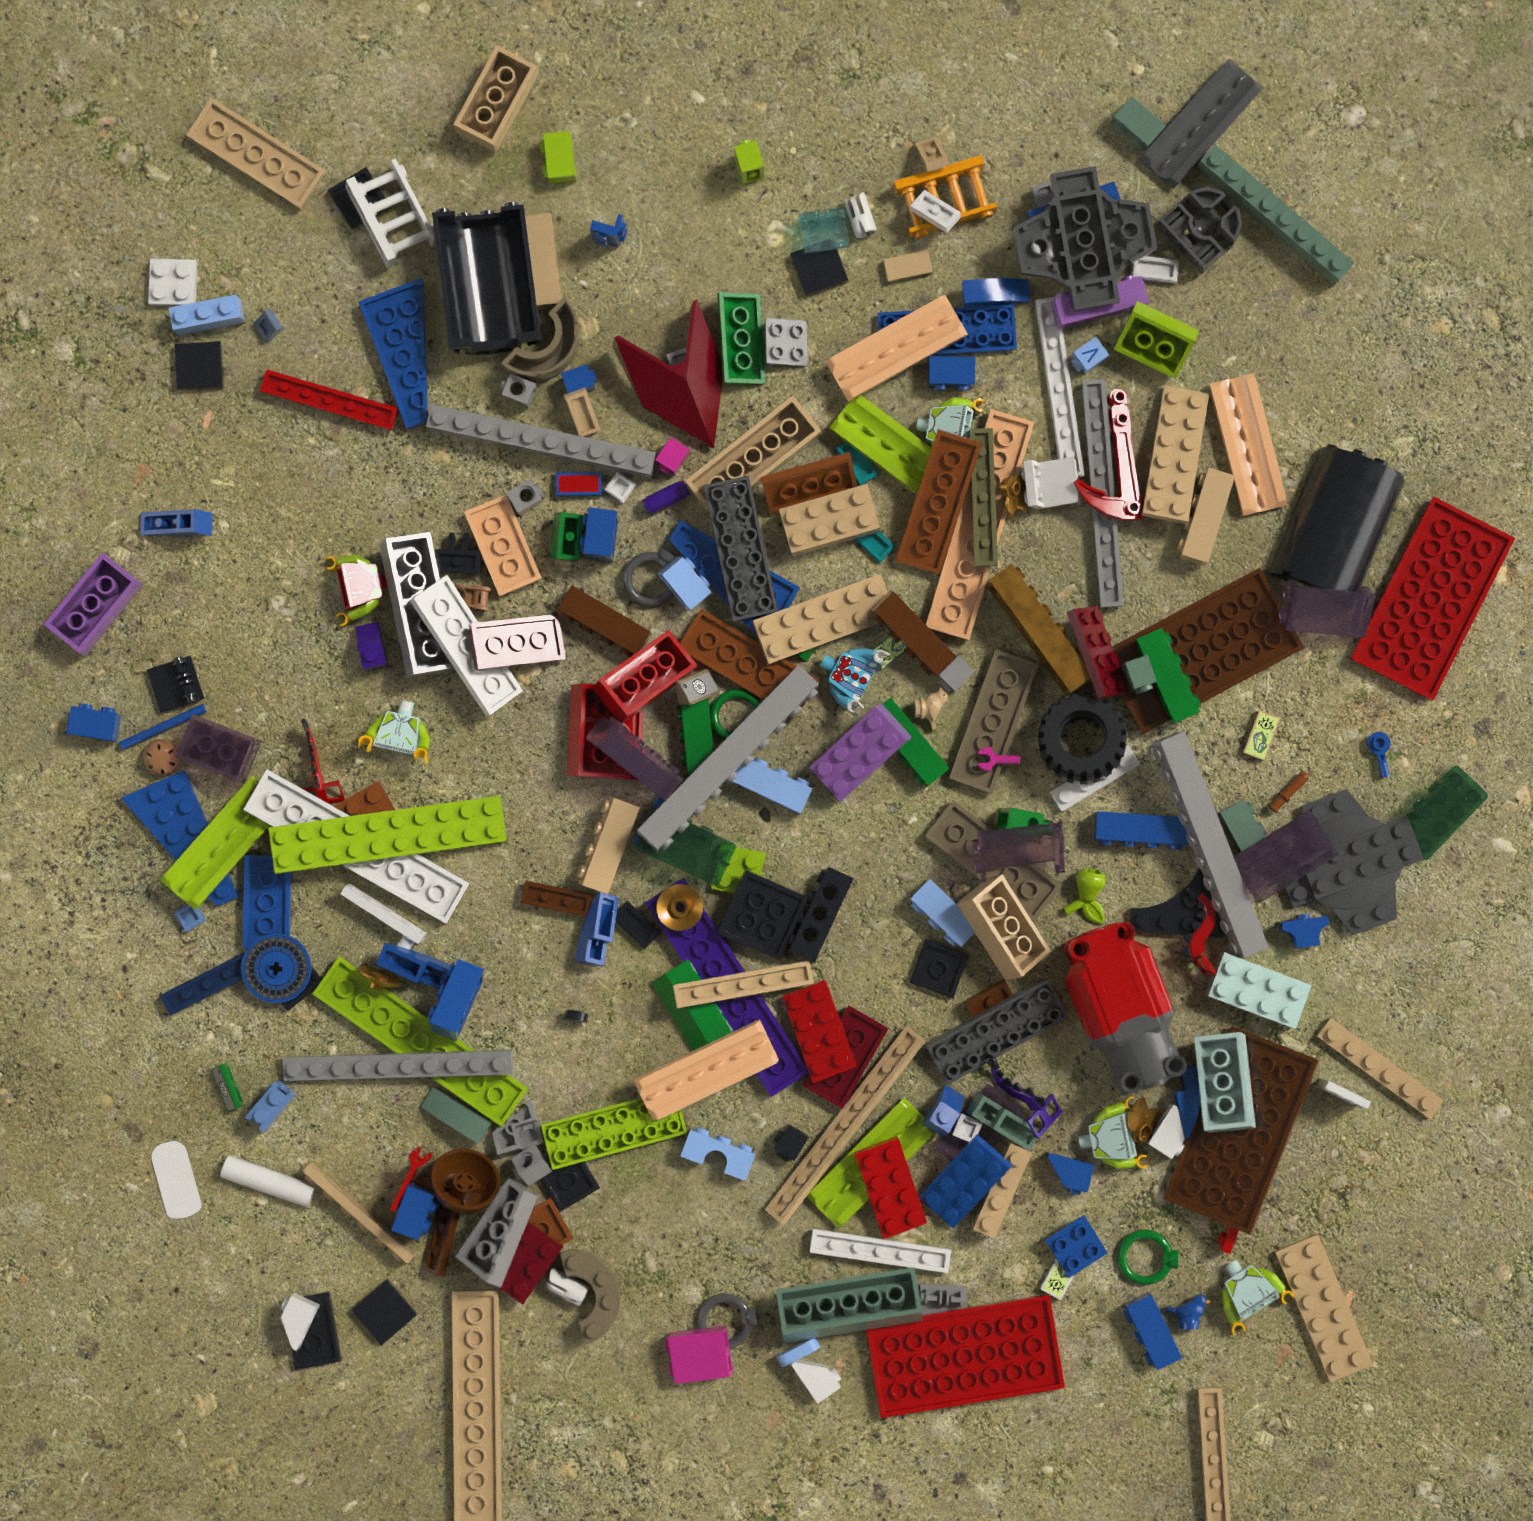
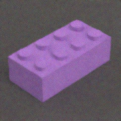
M101 553L43 625L78 653L86 656L144 584L109 556Z
M880 703L809 768L841 802L912 737Z

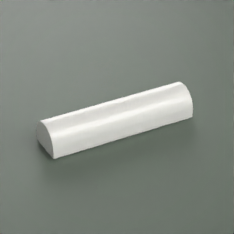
M231 1155L226 1158L220 1174V1178L307 1208L310 1207L317 1185L313 1186L309 1182Z

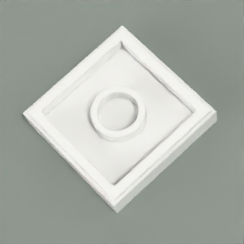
M1319 1079L1318 1088L1362 1109L1369 1108L1371 1101L1331 1081Z

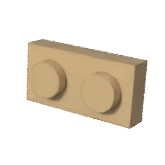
M937 136L915 143L916 151L927 172L938 171L945 166H949L948 157Z

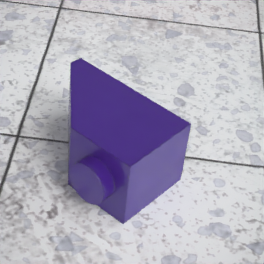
M379 622L356 626L357 645L363 669L371 671L389 666Z

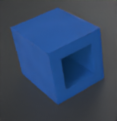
M587 364L561 373L568 393L582 388H586L587 393L596 390L594 383L598 382L594 369L589 370Z

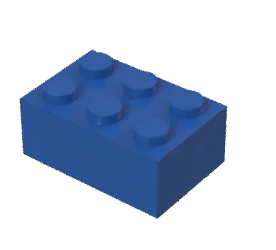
M458 959L456 964L451 963L446 975L448 976V982L446 985L442 984L437 995L438 1005L437 1007L432 1006L428 1015L431 1031L454 1041H457L484 980L483 968Z

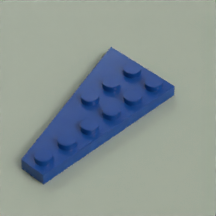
M419 278L358 301L407 430L427 423L429 415L423 278Z
M680 520L669 541L684 558L687 557L696 567L695 570L708 581L711 588L729 606L715 539ZM770 571L778 611L789 608L800 587ZM772 613L741 619V621L757 637L752 621Z
M185 770L121 797L125 804L176 861L209 825ZM230 873L208 896L216 906L239 897Z

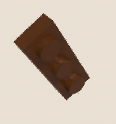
M525 880L520 903L587 917L592 905L593 894Z
M439 1203L423 1271L438 1277L445 1276L460 1213L447 1209L441 1203Z

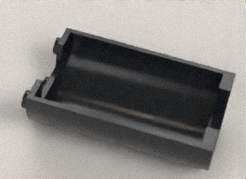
M508 202L501 206L499 213H494L493 210H485L477 215L463 212L455 216V211H449L448 208L437 209L436 212H433L432 218L449 350L456 354H459L460 350H465V355H488L511 352L516 347L521 349L522 344L527 343V346L530 347L540 342L541 335L524 204L518 205L517 202Z
M1332 444L1319 448L1267 574L1288 583L1291 580H1295L1332 596L1331 601L1353 609L1404 486V475L1387 467L1388 463L1379 458H1374V460L1368 458L1365 452L1358 449H1353L1351 452L1340 449Z

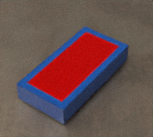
M556 473V497L602 496V473Z

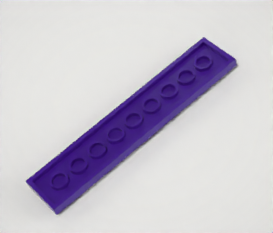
M684 877L673 884L688 885ZM662 892L645 902L682 961L685 962L689 959L702 980L745 972L722 935L716 932L717 928L704 908L702 916L695 926L687 930L677 931L665 926L658 917L657 901ZM678 903L676 910L678 912L684 911V904ZM760 994L716 1001L733 1031L760 1019L779 1059L776 1064L756 1073L771 1097L809 1073L806 1064Z

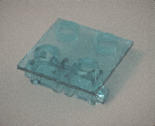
M839 206L829 209V211H826V208H824V212H820L817 209V213L815 211H803V214H799L804 253L850 247L844 208L840 209Z

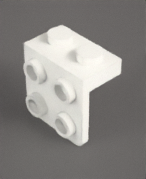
M1069 457L1045 462L1023 461L1024 468H1022L1021 473L1023 481H1026L1024 499L1028 507L1037 510L1079 502L1080 495L1073 483L1078 479L1074 458Z

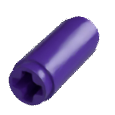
M682 480L646 496L642 502L647 513L651 514L685 499L690 493Z

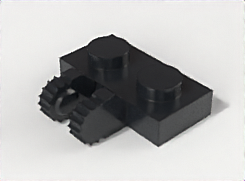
M449 532L448 550H434L438 573L480 575L481 551H468L469 533H463L462 550H454L456 536L455 533Z

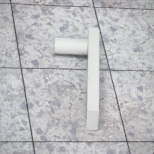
M352 884L346 885L340 893L403 934L397 946L411 950L414 943L419 944L427 935L425 931Z

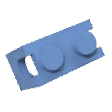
M281 1080L275 1081L246 1115V1118L257 1123L260 1126L259 1129L265 1132L298 1094Z

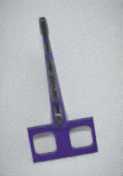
M992 1056L987 1064L990 1066L991 1073L997 1084L1013 1098L1026 1103L1030 1110H1035L1026 1122L1035 1138L1039 1139L1062 1113L1053 1094H1049L1046 1099L1036 1096L1030 1087L1023 1089L1018 1082L1012 1085L1011 1079L1002 1077L1004 1073L998 1070L1000 1066ZM1052 1100L1056 1107V1112L1050 1117L1046 1106ZM1037 1116L1040 1117L1043 1123L1042 1128L1038 1132L1032 1124Z

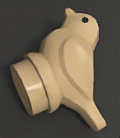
M940 687L936 693L928 694L925 699L913 700L914 718H926L930 723L931 730L936 731L935 720L942 706L948 700L947 693Z

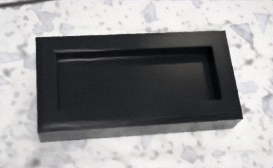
M628 900L617 911L616 922L644 949L661 933Z

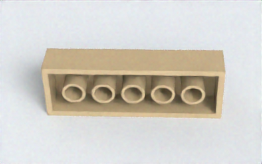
M791 396L686 479L685 484L709 514L703 485L749 475L753 490L762 483V476L775 473L818 439L822 431L795 397Z

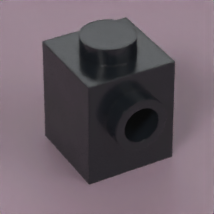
M789 1124L785 1131L780 1130L773 1140L776 1143L774 1148L778 1151L776 1155L787 1162L789 1159L795 1161L809 1136Z

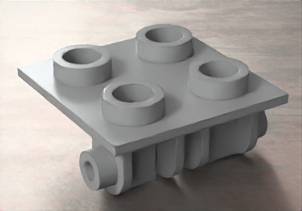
M765 318V362L767 366L775 367L777 364L808 366L807 321Z
M920 1284L922 1313L929 1314L965 1308L967 1304V1286Z

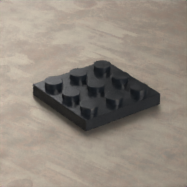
M744 869L716 932L780 960L809 897Z

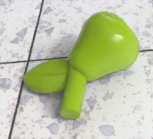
M1083 868L1076 876L1079 898L1064 907V910L1069 916L1082 907L1083 914L1089 921L1103 924L1105 913L1100 903L1095 899L1104 888L1106 877L1099 870Z

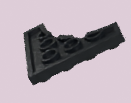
M1198 868L1190 883L1170 900L1151 907L1131 908L1130 924L1135 932L1175 935L1193 933L1192 922H1202L1197 917V913L1204 911V909L1196 907L1199 900H1191L1186 888H1201L1202 893L1210 901L1212 900L1210 891L1206 889L1203 883L1204 876L1202 870ZM1215 911V926L1208 937L1222 938L1221 919L1218 912Z

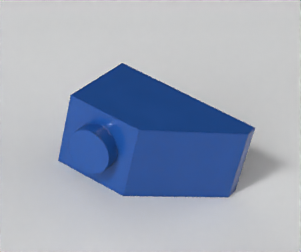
M945 1084L922 1125L940 1136L948 1134L961 1112L965 1097Z
M1047 1152L1046 1157L1062 1185L1068 1187L1067 1192L1081 1195V1191L1088 1192L1094 1169L1093 1164Z

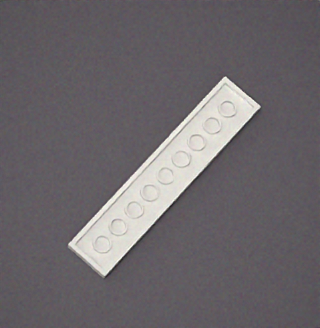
M266 769L243 809L273 827L350 816ZM419 854L343 865L446 924L470 884Z

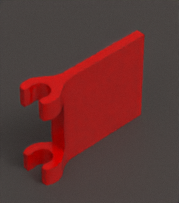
M419 1146L411 1152L410 1170L390 1208L391 1210L395 1211L400 1208L407 1186L413 1182L419 1168L432 1159V1152H429L423 1158L420 1157L422 1147Z

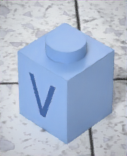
M1095 337L1073 352L1071 356L1073 360L1071 362L1078 372L1082 371L1085 375L1107 360L1109 354L1098 338Z

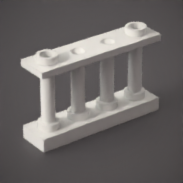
M396 159L391 160V172L363 184L361 182L358 183L355 177L346 180L345 186L386 267L395 264L397 252L426 239L431 248L436 246L434 226L429 224L406 180L407 173L402 164L399 165ZM397 180L402 190L401 192L374 204L367 202L365 198L366 192ZM401 201H408L412 209L411 212L384 224L382 222L378 223L375 217L377 215L376 212ZM417 219L423 231L394 244L388 242L386 238L387 232Z

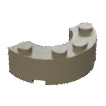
M565 297L548 313L555 325V335L551 344L544 350L534 353L526 352L516 347L501 363L503 369L523 379L539 381L558 375L570 365L579 348L580 327L575 311Z
M564 1250L560 1255L566 1277L577 1276L583 1278L592 1285L595 1291L596 1304L589 1315L581 1318L579 1321L584 1343L587 1345L602 1337L614 1323L621 1302L620 1284L615 1272L604 1259L586 1250Z

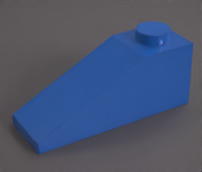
M197 509L141 512L140 535L212 536L213 513Z

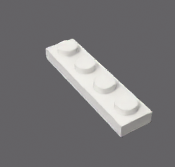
M1127 745L1120 765L1117 769L1114 768L1112 774L1107 778L1103 776L1099 782L1093 783V780L1087 781V784L1080 785V781H1074L1073 784L1066 782L1049 793L1062 812L1137 767L1140 763L1130 746Z

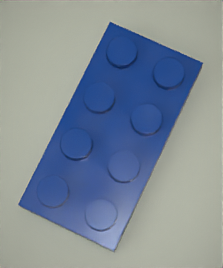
M244 855L243 948H248L255 940L264 935L281 933L291 936L292 872L275 874L272 855Z
M976 1134L919 1195V1199L954 1228L1010 1170L1012 1164Z

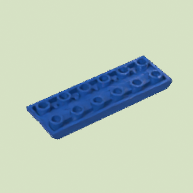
M1014 304L953 308L968 335L931 356L1017 350ZM915 310L877 313L878 330L887 327Z

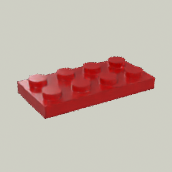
M827 980L782 996L814 1084L858 1068Z
M897 1136L853 1152L883 1239L927 1223L900 1140Z

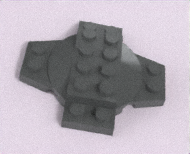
M1096 166L1050 174L1053 199L1045 211L1013 227L1020 273L1022 275L1056 279L1070 290L1074 311L1119 304L1120 297L1116 279L1121 275L1126 266L1157 250L1149 203L1112 199L1107 195V192L1099 187Z
M1347 789L1302 805L1304 843L1299 849L1297 857L1276 864L1292 908L1315 900L1320 904L1330 907L1352 935L1397 919L1395 883L1404 866L1424 859L1408 817L1404 816L1385 824L1380 820L1370 817Z

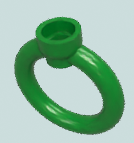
M743 689L728 690L719 695L713 702L710 710L711 726L715 733L724 741L733 732L726 731L719 721V711L722 705L730 699L742 698L747 700L755 710L761 702L751 692Z
M1148 1229L1134 1231L1123 1239L1118 1248L1117 1261L1123 1275L1133 1283L1152 1285L1163 1280L1171 1268L1178 1269L1179 1250H1172L1167 1239L1156 1231ZM1139 1239H1151L1158 1243L1163 1250V1265L1153 1275H1138L1130 1269L1127 1263V1251L1131 1244Z

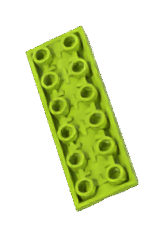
M862 395L850 400L829 427V430L917 495L932 448Z
M254 776L241 787L160 879L164 885L195 911L271 826L243 810L260 782Z
M642 1097L541 1124L552 1170L687 1134L681 1109L660 1120L653 1121Z
M903 1097L812 1188L806 1197L839 1229L869 1200L853 1152L897 1136L907 1161L935 1132L922 1125L925 1118Z

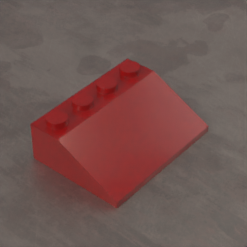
M572 684L570 691L566 777L641 780L644 709L621 725L593 690L596 684Z

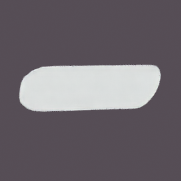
M177 1141L158 1145L153 1150L151 1158L166 1214L174 1219L191 1216L200 1210L202 1203L187 1150L182 1143Z

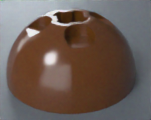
M454 1149L444 1153L435 1162L431 1173V1185L436 1198L444 1207L456 1213L470 1214L484 1209L495 1199L500 1188V1175L495 1164L484 1154L471 1149Z

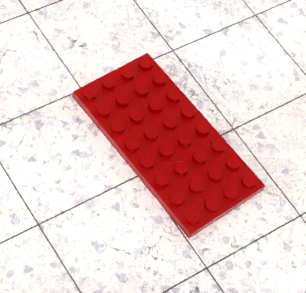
M1434 496L1431 497L1350 660L1430 701H1434L1515 538Z
M1050 1294L923 1314V1321L867 1330L881 1418L1065 1388Z

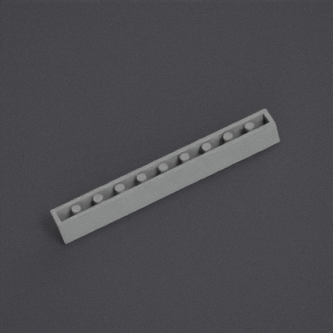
M431 404L426 424L430 432L652 479L655 459L657 458L656 452L433 404Z
M798 665L637 830V833L656 852L661 848L665 851L673 842L671 838L677 832L681 834L690 825L687 821L693 815L697 818L705 810L704 804L709 799L713 801L722 792L720 787L725 782L730 784L738 776L736 771L741 766L746 768L753 761L754 757L752 755L757 749L762 751L770 743L768 738L773 733L778 735L786 727L784 722L790 716L792 718L796 717L803 709L800 705L805 700L810 702L818 694L816 689L819 683Z
M1185 731L1176 732L1152 742L1154 747L1153 755L1161 765L1162 778L1168 783L1170 798L1176 804L1179 811L1178 819L1185 827L1187 842L1193 847L1195 852L1196 865L1202 870L1204 876L1203 883L1212 896L1211 903L1221 919L1220 927L1228 937L1230 952L1235 957L1245 958L1268 948Z

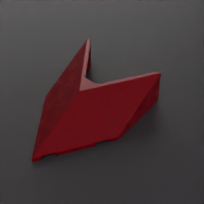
M695 300L692 302L689 311L691 316L684 361L670 366L619 335L614 337L612 348L642 408L655 413L663 418L664 421L693 438L701 440L707 446L714 449L723 382L722 364L698 301Z

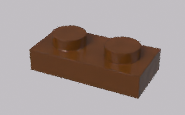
M1003 978L965 1000L964 1003L971 1016L974 1017L1012 996L1013 993Z

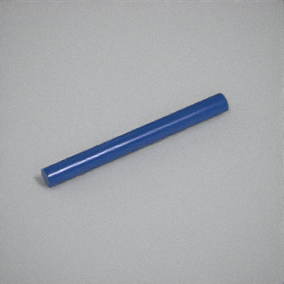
M204 704L194 707L120 741V747L122 750L127 749L206 713L207 709Z

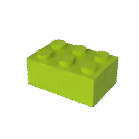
M1137 301L1118 337L1114 350L1176 379L1196 341L1199 330Z

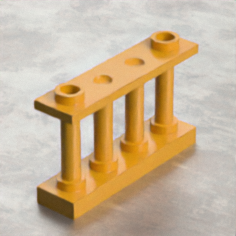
M982 155L949 164V166H945L938 171H926L894 181L893 188L895 194L905 196L914 227L908 230L909 238L915 237V239H920L928 236V232L939 229L930 222L923 224L921 217L911 211L910 205L915 201L913 194L915 189L922 187L938 198L935 186L942 181L949 184L956 210L961 212V218L956 224L978 217L983 220L994 215L993 213L996 212L998 207L997 203L988 205L979 177L980 170H983L984 166ZM966 174L971 179L979 204V208L966 211L957 182L959 176Z

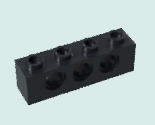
M830 867L826 871L821 870L816 881L820 883L817 892L812 890L807 903L811 905L807 913L804 911L801 913L797 924L801 925L797 934L792 933L787 944L791 946L789 951L815 963L854 878ZM826 886H831L835 889L836 895L833 899L824 898L822 891ZM816 907L825 909L826 916L823 920L818 921L813 917V910ZM806 928H812L816 931V938L811 942L803 938V931Z

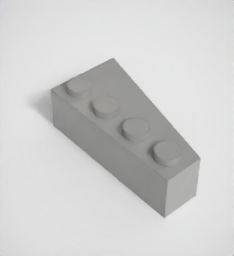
M508 1178L456 1255V1258L484 1281L501 1288L538 1196L524 1185Z

